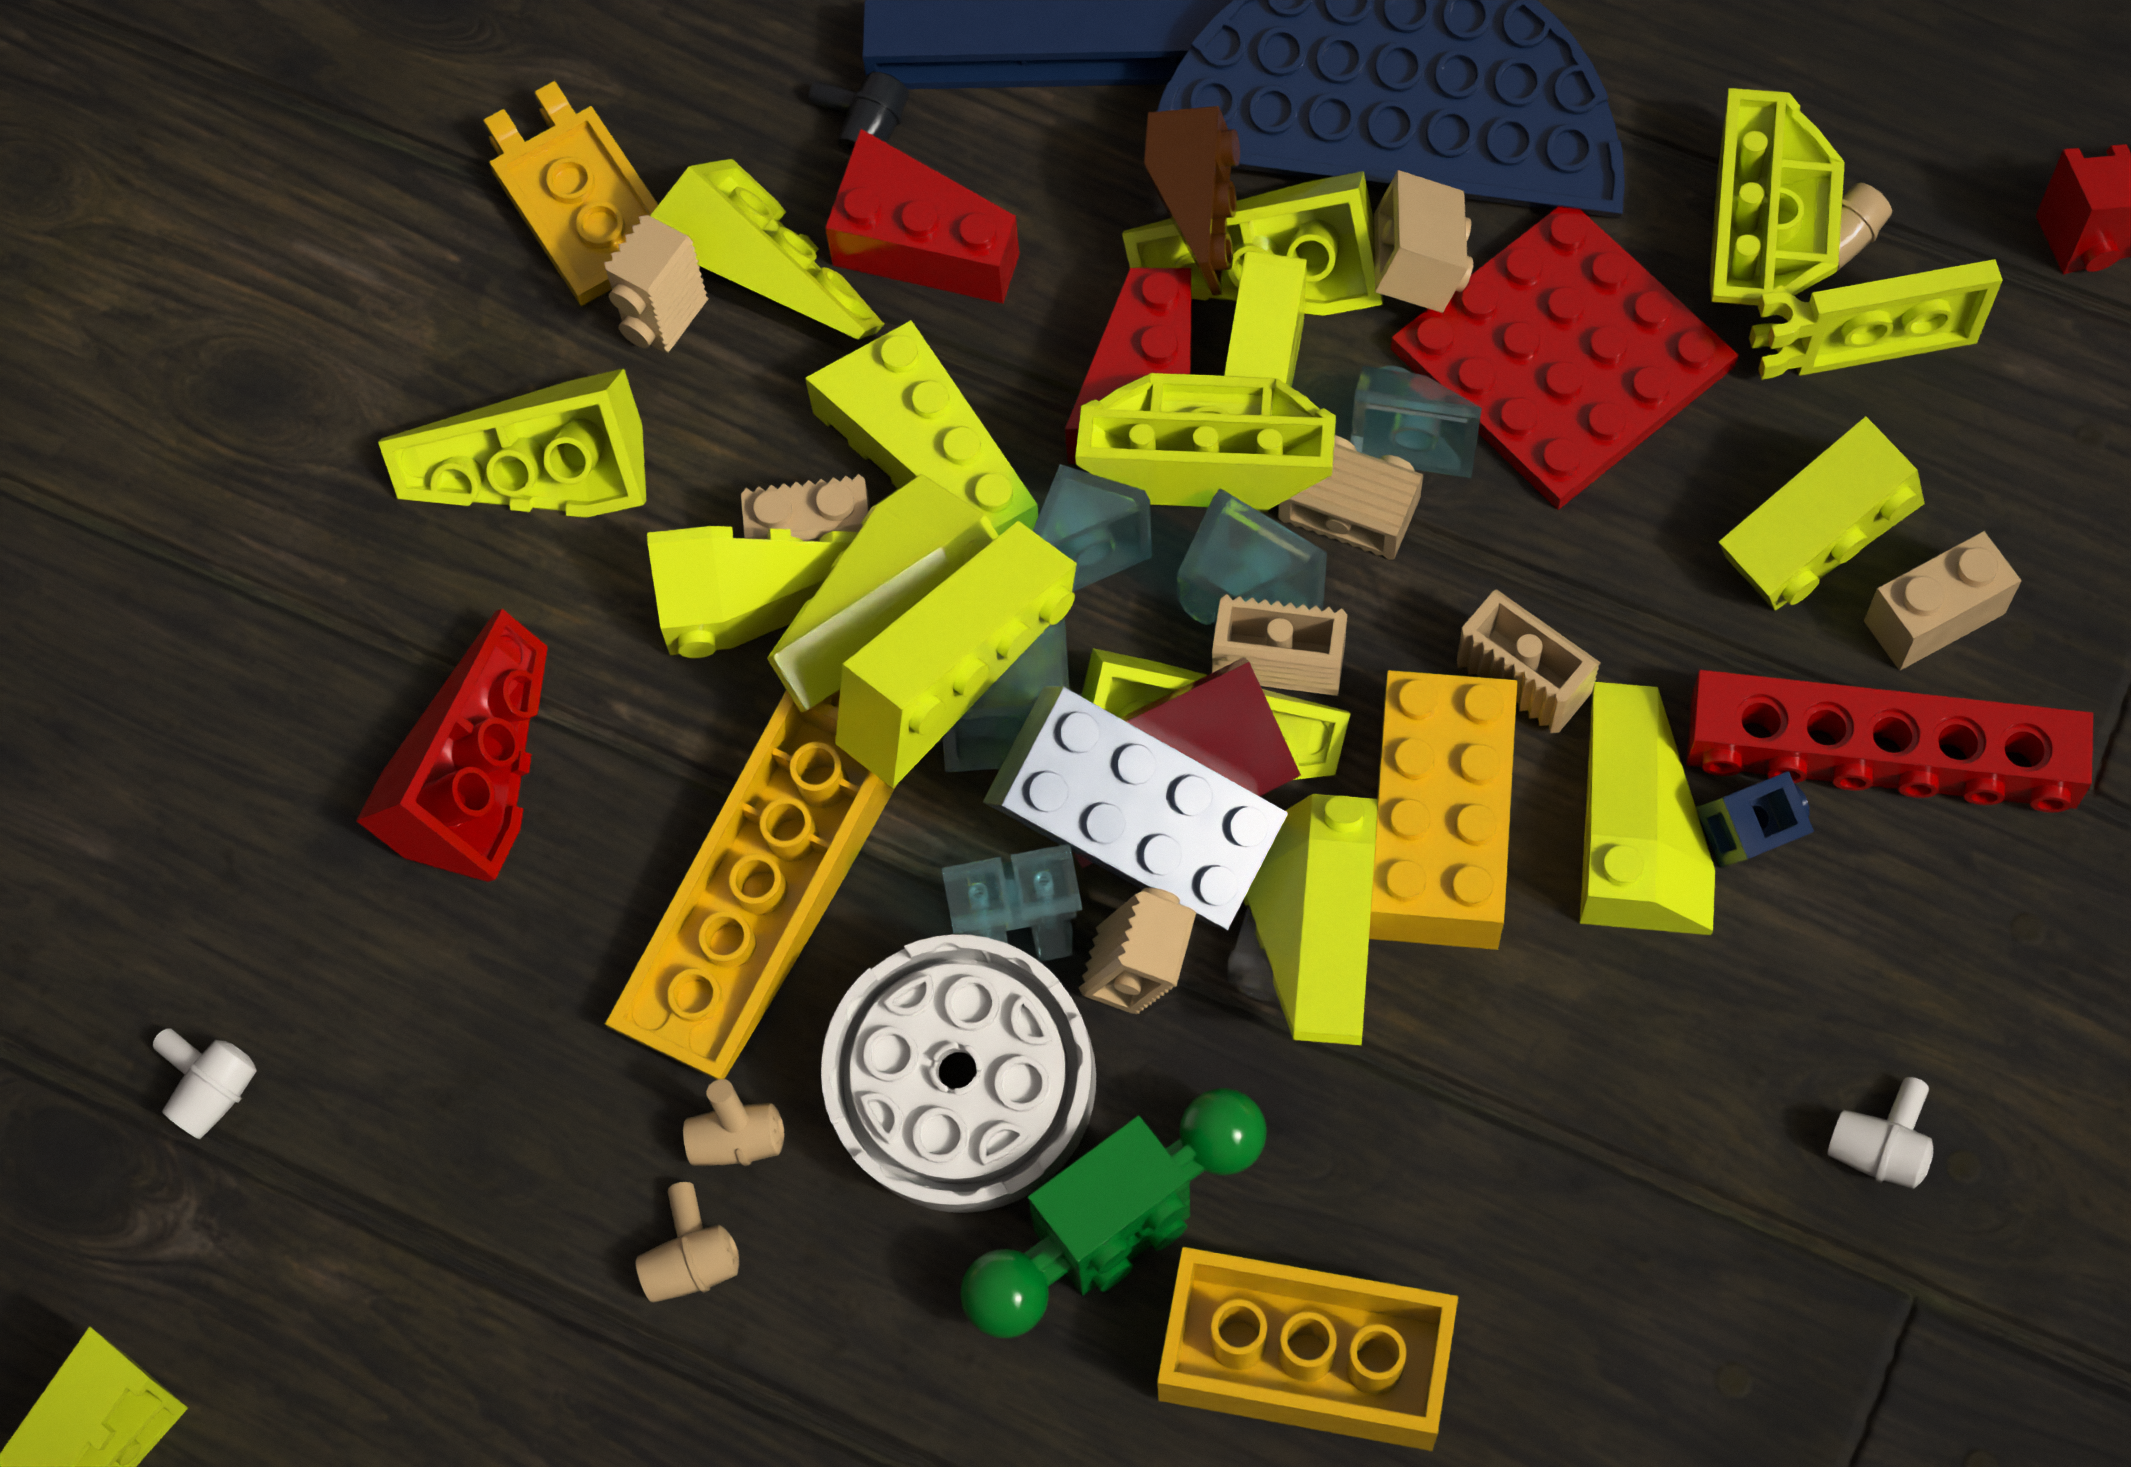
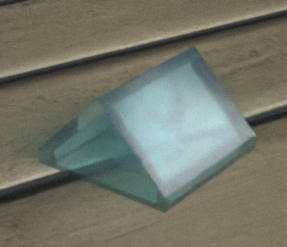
M1060 464L1033 532L1077 563L1072 592L1152 558L1150 499L1145 490Z

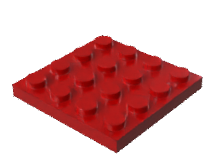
M1557 207L1470 276L1466 288L1462 292H1454L1443 313L1428 308L1392 336L1391 350L1557 510L1562 508L1736 366L1738 354L1582 210Z

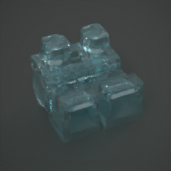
M1070 844L1010 855V862L1002 863L1001 857L941 868L954 934L987 937L1008 944L1006 931L1031 927L1036 956L1039 962L1072 956V927L1070 919L1077 918L1076 911L1082 910Z

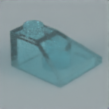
M1363 366L1354 398L1351 443L1355 446L1356 451L1378 459L1384 455L1400 457L1409 462L1414 470L1471 478L1482 408L1425 375L1410 373L1408 370L1397 366H1383L1380 368Z
M1220 488L1213 497L1177 573L1178 601L1181 602L1182 608L1188 615L1205 625H1210L1212 622L1216 624L1219 602L1226 594L1232 600L1241 596L1246 602L1253 597L1257 603L1266 599L1270 605L1279 601L1284 607L1291 602L1296 608L1304 604L1309 610L1316 605L1322 610L1327 552Z

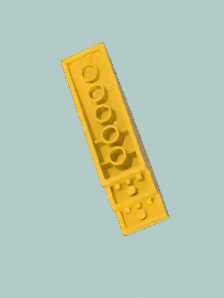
M840 689L804 712H800L786 690L605 1025L608 1028L716 1080L725 1079L815 930L896 786L891 788L835 744Z

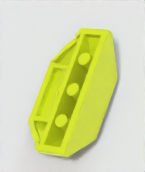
M1728 88L1717 175L1709 278L1712 302L1758 306L1761 294L1786 292L1795 296L1837 272L1844 161L1820 130L1800 111L1801 106L1788 92Z
M1150 373L1116 389L1100 401L1095 399L1081 406L1075 456L1076 465L1145 505L1269 510L1332 476L1336 415L1325 408L1320 410L1306 396L1277 378Z

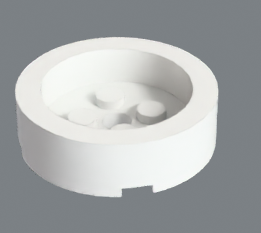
M944 935L918 940L905 945V949L886 958L872 970L870 968L867 969L855 981L838 1005L830 1022L824 1042L821 1064L822 1092L830 1121L841 1142L862 1169L886 1189L916 1205L945 1212L969 1213L995 1209L1018 1201L1036 1191L1061 1170L1076 1150L1088 1126L1096 1093V1066L1091 1040L1081 1014L1071 996L1048 968L1034 957L1007 943L974 935ZM955 1052H963L975 1060L977 1074L968 1085L953 1090L941 1083L939 1067L942 1060L948 1055Z

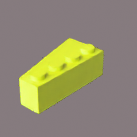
M912 320L805 378L813 414L828 427L832 425L848 439L849 446L865 460L869 458L891 477L892 484L898 489L914 477L924 474L985 514L998 536L1017 521H1020L1041 537L1037 503Z
M1017 521L843 663L835 744L891 788H894L1050 624L1054 625L1065 617L1075 599L1072 588L1077 563L1020 521Z

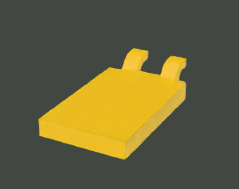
M553 81L535 91V96L543 107L539 109L540 114L550 128L525 142L504 109L484 119L485 126L492 135L489 137L490 143L499 155V157L491 160L489 163L494 176L580 306H583L612 289L604 262L613 260L611 253L620 251L618 244L627 242L625 235L633 233L632 226L640 224L639 217L644 215L650 216L658 204L592 106L576 114L557 83Z

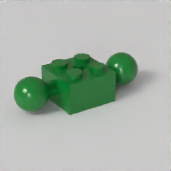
M1216 1088L1208 1090L1197 1096L1187 1106L1180 1123V1139L1166 1149L1138 1115L1029 1195L1028 1201L1034 1233L1040 1242L1025 1253L1011 1249H998L987 1252L978 1257L969 1266L961 1283L960 1298L963 1311L971 1324L982 1333L995 1338H1013L1025 1334L1044 1315L1048 1304V1287L1066 1274L1082 1296L1096 1286L1101 1291H1106L1118 1284L1131 1272L1133 1265L1130 1261L1148 1247L1152 1246L1155 1251H1159L1174 1242L1188 1227L1185 1220L1190 1217V1181L1203 1171L1224 1176L1239 1173L1250 1167L1260 1156L1265 1145L1267 1130L1263 1113L1258 1105L1249 1096L1234 1089Z

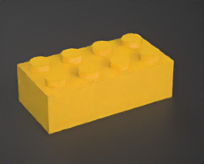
M1388 670L1377 795L1378 808L1369 939L1498 950L1505 914L1517 680Z
M1182 1247L1157 1382L1159 1401L1433 1451L1439 1428L1458 1296Z

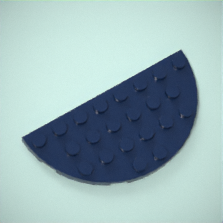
M1233 0L1194 39L1190 50L1177 67L1171 81L1168 82L1157 112L1219 106L1228 130L1235 129L1239 137L1240 162L1238 166H1231V168L1313 179H1325L1364 171L1367 186L1382 188L1389 187L1397 170L1463 190L1466 199L1555 210L1557 207L1579 209L1588 215L1619 219L1623 214L1625 185L1623 151L1607 102L1609 99L1607 92L1592 62L1577 40L1558 18L1538 0Z

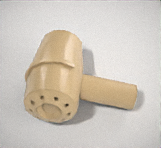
M1856 183L1842 196L1839 264L1837 271L1855 257L1868 243H1872L1877 239L1878 232L1892 214L1893 210L1886 197L1871 185Z
M718 1079L707 1088V1097L715 1111L687 1118L684 1121V1145L689 1163L692 1166L740 1163L743 1166H747L752 1161L779 1155L784 1143L783 1122L776 1107L772 1103L743 1105L732 1084L725 1079Z
M679 1182L668 1189L677 1238L665 1242L636 1258V1269L641 1286L648 1300L652 1303L685 1296L698 1291L708 1292L710 1287L730 1279L738 1273L739 1255L732 1236L720 1224L703 1229L694 1185L690 1182Z

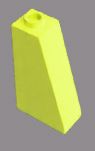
M1245 251L1224 376L1277 378L1292 387L1304 325L1307 259ZM1222 508L1226 511L1239 514L1249 513L1253 510L1268 513V510L1265 509Z

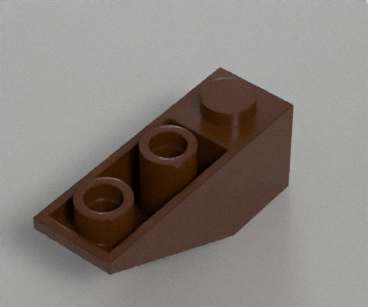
M1219 106L1148 112L1144 165L1161 202L1212 295H1222L1224 270H1231L1233 264L1232 241L1229 233H1226L1227 218L1235 217L1237 208L1235 187L1230 180L1231 166H1238L1240 162V143L1237 131L1235 129L1228 130Z

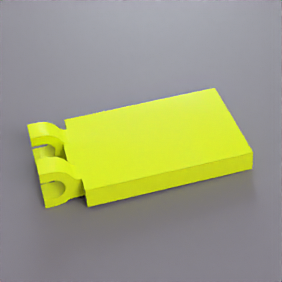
M1996 259L1812 292L1809 302H1802L1794 295L1786 292L1761 294L1758 305L1761 317L1779 315L1787 320V323L1784 324L1764 323L1752 326L1749 336L1751 347L1761 348L1763 346H1770L1771 349H1775L1778 352L1775 355L1762 357L1758 369L1761 379L1777 377L1786 370L1797 368L1798 375L1802 376L1976 344L2003 281Z

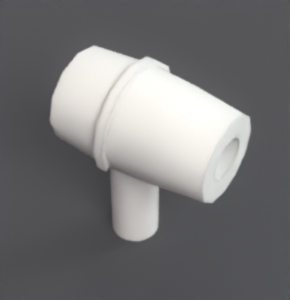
M165 1029L156 1036L153 1042L154 1050L185 1074L162 1112L187 1133L201 1139L235 1102L239 1103L242 1099L240 1095L257 1071L255 1065L242 1050L222 1040H214L203 1053H200L175 1031Z
M1905 1078L1887 1120L1843 1110L1833 1132L1828 1155L1875 1177L1877 1182L1882 1183L1884 1180L1912 1189L1917 1187L1926 1177L1933 1157L1932 1138L1913 1130L1928 1094V1085L1918 1078Z

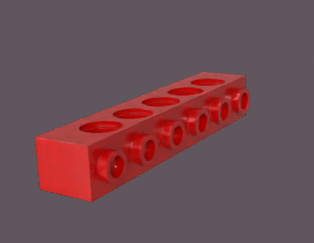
M1699 670L1691 695L1686 765L1702 767L1705 772L1717 776H1732L1740 772L1767 774L1771 778L1789 771L1794 783H1799L1806 779L1830 781L1838 788L1851 791L1865 790L1871 786L1898 789L1905 796L1914 798L1932 797L1937 793L1964 796L1966 801L1977 805H1995L2003 801L2028 803L2035 810L2055 813L2066 811L2069 808L2077 809L2092 785L2093 712ZM1749 723L1762 725L1770 732L1771 737H1754L1746 732L1743 725ZM1815 730L1826 732L1834 738L1836 744L1821 745L1815 742L1808 732ZM1888 738L1900 747L1901 752H1886L1877 746L1874 739ZM1940 745H1952L1959 748L1965 754L1966 759L1955 760L1946 756L1940 749ZM2006 752H2017L2024 755L2030 761L2032 767L2015 765L2008 759Z

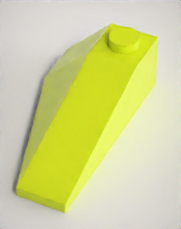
M733 159L689 166L650 215L652 218L687 235L693 241L692 246L697 254L695 258L699 261L697 265L858 340L878 333L884 325L842 275L829 268L821 269L817 265L815 259L817 258L816 251L818 247L807 235H797L795 232L784 227L780 222V219L786 213L784 208Z
M1364 171L1305 182L1238 200L1235 217L1227 218L1226 233H1229L1232 241L1233 264L1231 270H1224L1222 295H1212L1171 219L1133 228L1122 233L1130 268H1191L1192 299L1206 301L1209 298L1237 301L1245 251L1307 259L1305 314L1325 316L1383 304V295L1375 292L1374 219Z
M624 368L560 383L382 438L378 442L398 499L469 506L472 502L510 506V510L530 512L533 508L566 511V516L585 518L641 506L646 502L643 428Z
M924 474L914 477L871 507L861 522L862 528L849 547L841 551L830 566L832 571L812 599L805 602L767 657L800 712L809 710L838 691L841 687L842 665L844 662L999 537L985 514Z
M1594 682L1591 705L1580 924L1711 935L1713 932L1715 868L1658 687Z
M1311 794L1285 810L1288 814L1243 899L1245 906L1249 905L1256 923L1255 934L1260 948L1265 949L1273 971V985L1293 1040L1362 1045L1378 799Z

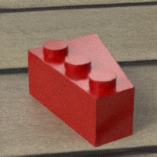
M860 129L825 227L833 266L1003 304L1020 255L1016 216Z
M2127 144L2111 145L2106 151L2108 156L2084 158L2079 148L2063 149L2036 217L2063 275L2083 269L2089 272L2100 271L2110 267L2120 259L2131 257V152Z
M1130 268L1065 427L1068 464H1076L1075 456L1082 405L1095 399L1100 401L1116 389L1150 373L1191 375V268Z

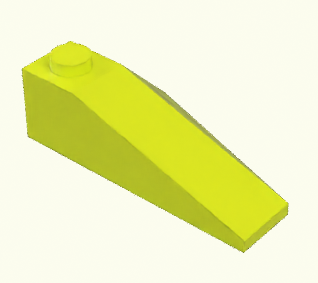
M704 526L647 533L660 628L669 654H680L688 658H703L712 655L716 650L734 648L791 624L805 602L815 596L831 573L832 569L830 566L839 553L849 547L858 532L831 531L824 534L819 541H803L800 538L791 536V529L776 528L769 529L767 539L733 538L732 527Z
M1093 648L1081 697L1121 718L1207 675L1156 661ZM1262 689L1301 774L1300 777L1293 780L1335 775L1350 713L1346 710Z

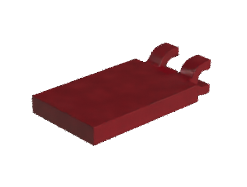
M1244 657L1120 718L1257 796H1261L1301 776L1253 668ZM1072 852L1082 868L1092 864L1089 860Z

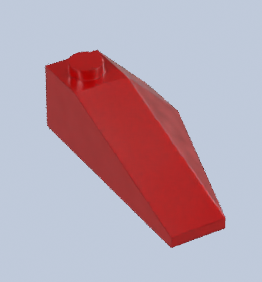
M503 608L495 611L382 771L356 821L405 859L486 882L495 880L521 829L524 809L517 807L521 776L529 774L532 754L525 752L530 718L538 714L548 646Z

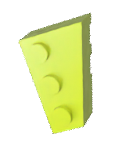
M1865 416L1723 537L1719 544L1726 559L1774 611L1787 602L1790 605H1795L1816 588L1823 576L1840 564L1853 558L1862 548L1925 504L1918 470Z
M89 1327L0 1453V1467H136L184 1414L188 1407L134 1360L93 1328Z

